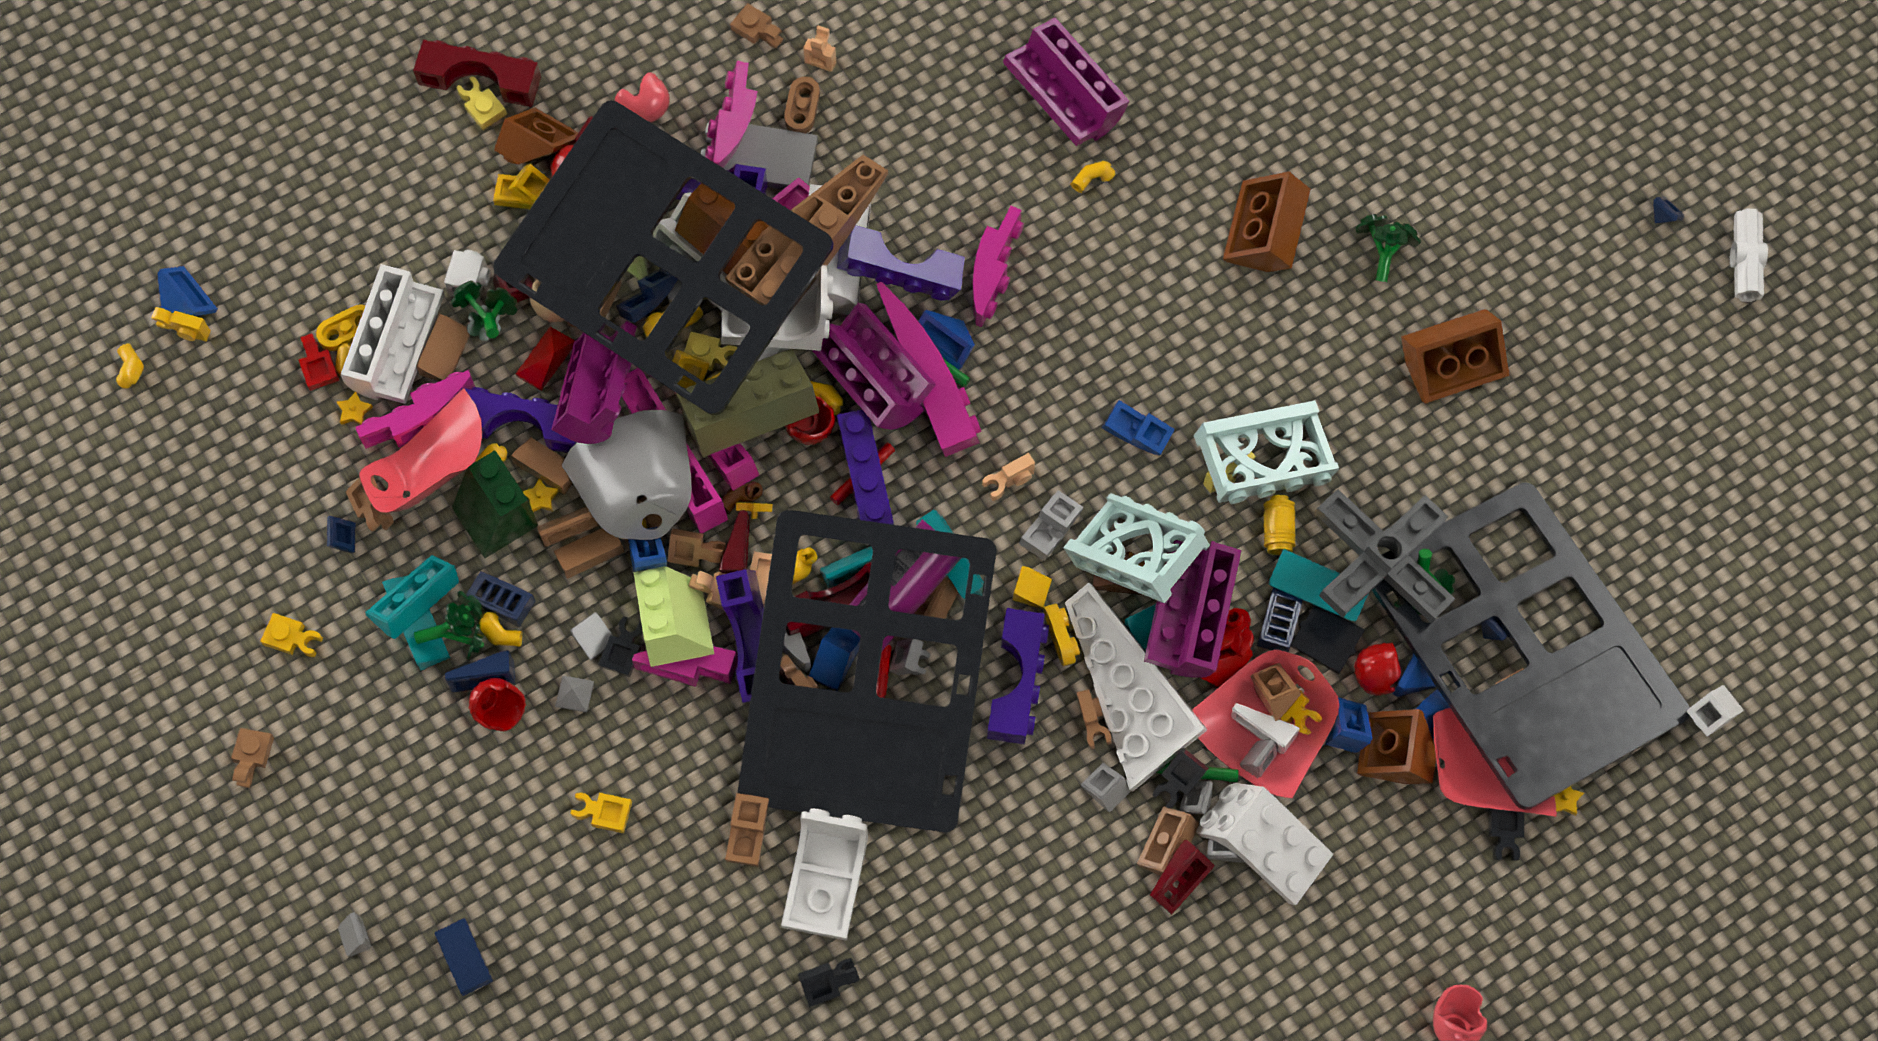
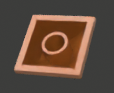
M534 107L504 119L494 151L503 155V158L510 163L521 164L556 152L567 145L575 144V137L579 132Z
M1411 709L1368 712L1372 740L1369 745L1360 750L1357 774L1405 785L1433 784L1436 752L1423 711Z

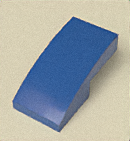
M1120 400L1115 403L1102 426V429L1119 439L1157 456L1161 455L1175 430L1150 413L1144 416Z

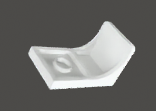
M827 265L821 266L818 279L790 312L767 347L821 351L823 338L828 339L830 322L826 319H832L833 300H829V295L832 294L833 276H827ZM722 308L721 344L740 345L749 332L750 326Z
M1233 783L1226 786L1221 791L1216 805L1202 816L1200 826L1196 831L1201 837L1212 839L1233 851L1291 905H1297L1333 856V853L1265 787L1241 783Z
M810 809V812H802L800 818L799 845L781 927L847 941L868 842L867 825L862 823V819L856 816L843 815L842 819L830 817V813L827 811Z

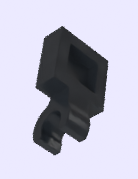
M852 958L840 961L833 970L828 962L797 974L809 1008L841 996L838 987L853 984L860 980Z

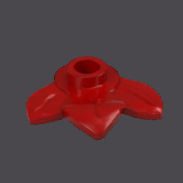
M1241 608L1229 610L1220 652L1228 647L1239 657H1244L1249 652L1254 642V635L1250 630L1251 618L1246 610Z

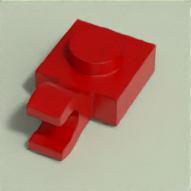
M313 333L301 337L307 357L299 359V363L309 390L312 391L340 381L329 350L320 352L318 342L314 338Z

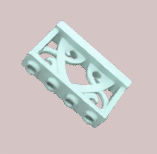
M1316 401L1204 422L1194 434L1197 447H1201L1217 492L1218 503L1229 501L1230 504H1236L1250 496L1257 495L1258 498H1265L1278 490L1286 489V492H1293L1307 484L1313 483L1314 486H1322L1332 480L1331 477L1339 470L1337 462L1335 463L1318 417L1320 411ZM1303 425L1306 427L1310 441H1302ZM1283 430L1285 434L1282 437L1283 439L1278 438L1275 431ZM1258 434H1263L1269 442L1278 447L1288 448L1282 463L1276 470L1261 465L1247 456L1255 448ZM1245 437L1249 444L1245 449L1240 450L1239 448L1244 444L1240 443L1238 438ZM1215 443H1218V445L1221 447L1224 453L1228 456L1223 461H1221ZM1300 449H1308L1315 453L1319 462L1318 466L1312 468L1305 467L1303 460L1312 461V457L1305 452H1300ZM1233 462L1238 466L1234 469L1232 476L1241 474L1244 477V482L1232 483L1229 481L1225 472L1226 467Z
M1110 493L1106 498L1107 503L1077 539H1070L1063 548L1077 568L1165 603L1172 595L1170 589L1199 553L1202 550H1207L1210 546L1204 536L1205 531L1195 521L1190 520L1187 522L1179 519L1171 512L1165 514L1157 511L1149 504L1141 505L1127 496L1120 497ZM1122 518L1126 521L1123 523H1118L1117 519ZM1114 524L1116 530L1110 533L1109 529ZM1151 533L1153 551L1142 552L1132 556L1127 561L1124 560L1125 548L1122 542L1139 535ZM1177 539L1182 541L1183 543L1181 546H1179L1178 543L1173 544V542ZM1116 546V553L1113 555L1109 554L1110 552L1114 551L1112 547ZM1176 551L1175 553L1166 554V552ZM1145 561L1143 567L1138 565L1140 562Z

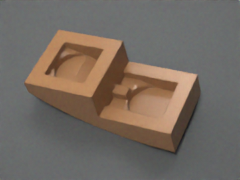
M736 793L725 858L726 862L759 866L769 798Z

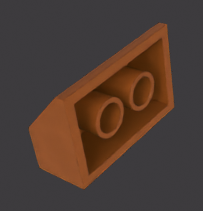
M1290 171L1242 181L1223 260L1227 263L1265 272L1292 268L1311 189Z
M700 183L687 198L675 231L704 255L734 211L735 204ZM762 221L754 224L723 270L724 273L729 274L769 225Z
M1487 309L1401 336L1405 364L1424 404L1509 376L1502 322Z

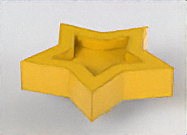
M354 392L348 400L336 402L342 410L341 425L352 421L361 425L364 421V415L373 408L372 404L361 401L357 392Z
M539 478L534 488L525 490L523 493L530 501L533 512L539 509L553 512L552 500L559 491L556 488L546 487Z
M736 503V510L751 511V519H757L758 512H772L773 504Z
M1569 787L1556 794V813L1564 810L1576 816L1577 801L1584 793Z

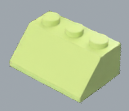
M666 566L634 572L644 642L650 666L653 667L715 654L704 594L702 591L688 586L691 577Z

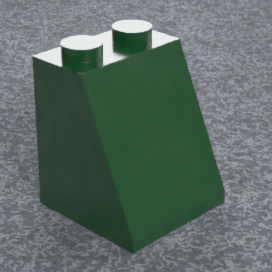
M495 450L466 469L452 509L484 558L489 557L539 526L527 497Z

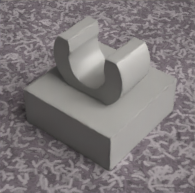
M910 638L897 641L889 671L899 676L909 673L913 675L925 674L926 669L918 666L919 658L924 660L930 658L931 655L928 651L922 650L924 642Z

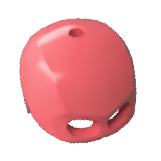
M651 72L643 77L640 92L637 96L632 95L625 89L619 90L615 96L616 102L650 123L657 121L665 114L670 102L665 84Z
M1454 985L1442 993L1433 1013L1434 1031L1439 1041H1479L1487 1029V1019L1480 1012L1483 997L1476 989L1468 985Z

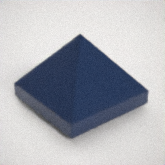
M1666 196L1656 197L1653 200L1655 223L1680 221L1685 218L1684 214Z
M328 516L327 547L355 553L356 523Z
M1490 618L1481 624L1484 639L1504 640L1508 638L1507 633L1495 619Z

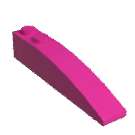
M883 282L877 283V288L899 343L936 384L924 399L923 404L945 457L979 444L980 442L976 434L982 431L976 416L972 415L969 417L965 406L971 403L965 388L958 389L942 355L908 308Z
M637 368L627 373L624 379V383L627 386L621 399L630 414L643 410H666L642 370ZM686 443L692 483L691 499L686 511L699 533L702 534L727 521L728 517L720 496Z

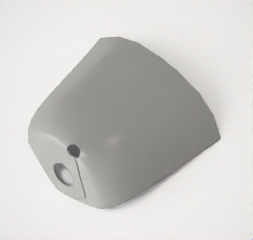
M643 410L619 417L614 421L612 434L609 439L596 444L577 442L569 450L562 463L563 469L596 522L606 532L618 538L652 540L662 537L684 514L691 499V472L682 414L666 410ZM644 495L647 497V500L637 504L636 498L638 496ZM649 514H658L662 518V523L658 528L649 530L643 527L642 520Z

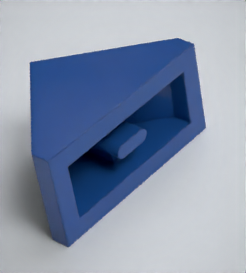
M651 527V528H646V529L652 530V529H656V528H658V527ZM661 537L652 540L627 539L633 572L663 566L667 567V559Z
M832 627L820 643L809 676L814 681L838 691L859 651L860 637L852 630Z
M1338 697L1339 711L1327 737L1326 745L1357 753L1369 745L1372 740L1367 706Z

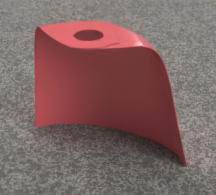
M463 388L402 448L390 456L365 466L360 471L361 484L374 509L383 513L409 509L475 462L481 448L482 422L476 404L466 390ZM374 475L382 477L387 482L388 489L382 491L374 487L371 483V477ZM404 491H409L410 496L403 498Z
M1271 650L1250 661L1194 707L1192 711L1207 728V731L1198 739L1229 768L1239 770V775L1255 786L1265 787L1271 794L1276 796L1293 798L1335 723L1339 711V700L1329 682L1311 661L1285 651ZM1280 663L1295 685L1298 684V686L1305 690L1304 694L1310 699L1305 708L1318 712L1322 717V721L1316 722L1311 717H1308L1305 725L1310 729L1311 733L1307 735L1299 732L1284 754L1277 752V756L1262 776L1257 778L1241 768L1240 763L1253 745L1261 739L1232 719V708L1238 703L1271 716L1258 697L1250 676ZM1298 666L1307 667L1313 673L1314 680L1305 679L1298 671ZM1295 719L1290 724L1295 725Z
M1451 708L1443 709L1434 714V743L1440 789L1445 797L1453 802L1468 806L1557 816L1555 796L1529 810L1517 807ZM1505 757L1498 761L1508 777L1515 773ZM1440 758L1443 759L1445 763L1444 768L1440 767Z

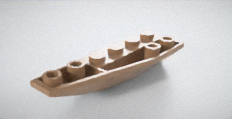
M865 155L860 156L791 209L792 212L828 233L832 238L833 250L823 265H828L836 255L888 175L887 169ZM769 226L751 245L725 277V280L731 287L756 303L766 305L802 254L803 247ZM819 271L817 272V274L815 275V277L813 278V280L811 281L803 295L800 297L798 302L802 299V297L818 279Z

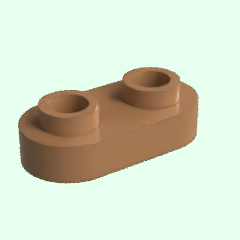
M797 78L790 86L784 114L785 126L789 131L808 133L814 126L820 99V88L813 78ZM804 93H808L810 95L807 98L801 97V95ZM797 119L804 120L801 124L795 123Z

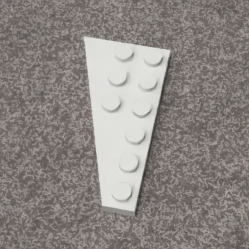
M1088 583L1068 599L1065 605L1076 637L1081 644L1085 656L1084 660L1087 668L1090 670L1094 682L1093 686L1105 721L1117 748L1116 752L1119 761L1122 763L1129 790L1134 791L1177 756L1183 748L1188 747L1205 733L1207 728L1160 669L1154 664L1144 662L1145 650L1095 587Z

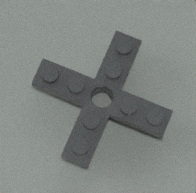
M1339 489L1314 512L1316 516L1359 555L1319 595L1342 618L1383 579L1430 623L1442 614L1455 600L1446 589L1409 556L1448 518L1426 495L1385 531H1382ZM1377 547L1389 549L1395 559L1384 558L1379 553Z

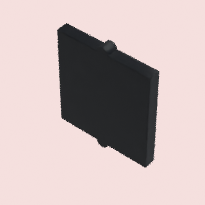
M1314 605L1307 619L1301 621V629L1290 647L1340 674L1349 657L1355 655L1356 650L1354 648L1365 630L1337 614Z

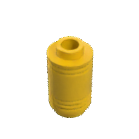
M1273 495L1270 497V500L1263 504L1264 547L1267 548V553L1271 555H1281L1283 549L1293 552V548L1296 546L1295 502L1289 500V497L1286 495Z

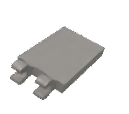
M707 122L705 135H707L709 122ZM749 124L739 147L724 169L729 170L735 164L766 168L767 187L784 189L798 177L809 185L818 135ZM706 137V142L711 143L712 138ZM701 149V155L705 156L706 149Z

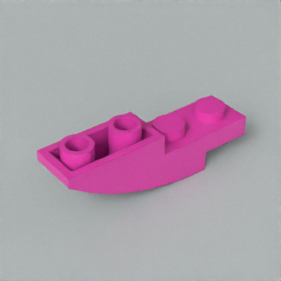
M737 61L733 72H727L725 89H729V96H725L722 110L719 109L716 119L710 120L707 137L712 138L711 146L706 148L705 157L722 168L725 167L739 147L756 103L757 91L746 89L749 65L747 62Z
M1010 206L998 230L990 226L986 227L976 254L972 302L975 323L981 328L986 318L991 319L998 304L995 300L999 293H1005L1010 282V277L1007 276L1008 264H1006L1012 250L1009 245L1013 238L1017 240L1020 237L1024 227V223L1021 222L1022 210L1014 206Z
M469 370L451 373L446 379L434 384H423L416 391L410 393L414 404L396 407L387 415L368 418L361 425L356 426V431L365 449L392 438L395 439L399 448L407 444L461 391V388L471 390L472 387H475Z

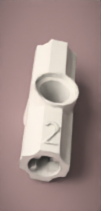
M1746 208L1745 210L1737 211L1734 215V242L1730 250V266L1734 268L1735 297L1742 302H1752L1754 300H1761L1764 296L1763 269L1767 263L1768 246L1766 243H1763V213L1758 212L1757 209Z

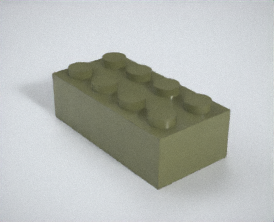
M793 349L779 352L757 361L725 410L718 415L706 413L676 393L684 421L702 457L820 413L813 385ZM718 376L704 382L706 384H713ZM692 385L686 388V390L692 393L696 385Z

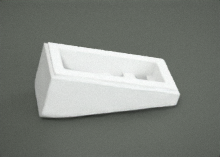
M1238 703L1232 708V719L1259 739L1274 740L1276 742V750L1280 754H1284L1298 736L1300 728L1280 719L1275 721L1272 716Z

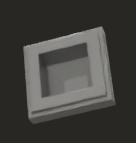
M562 675L555 707L587 713L594 681Z
M1198 781L1188 795L1183 794L1179 811L1189 814H1205L1211 806L1213 783L1210 781Z

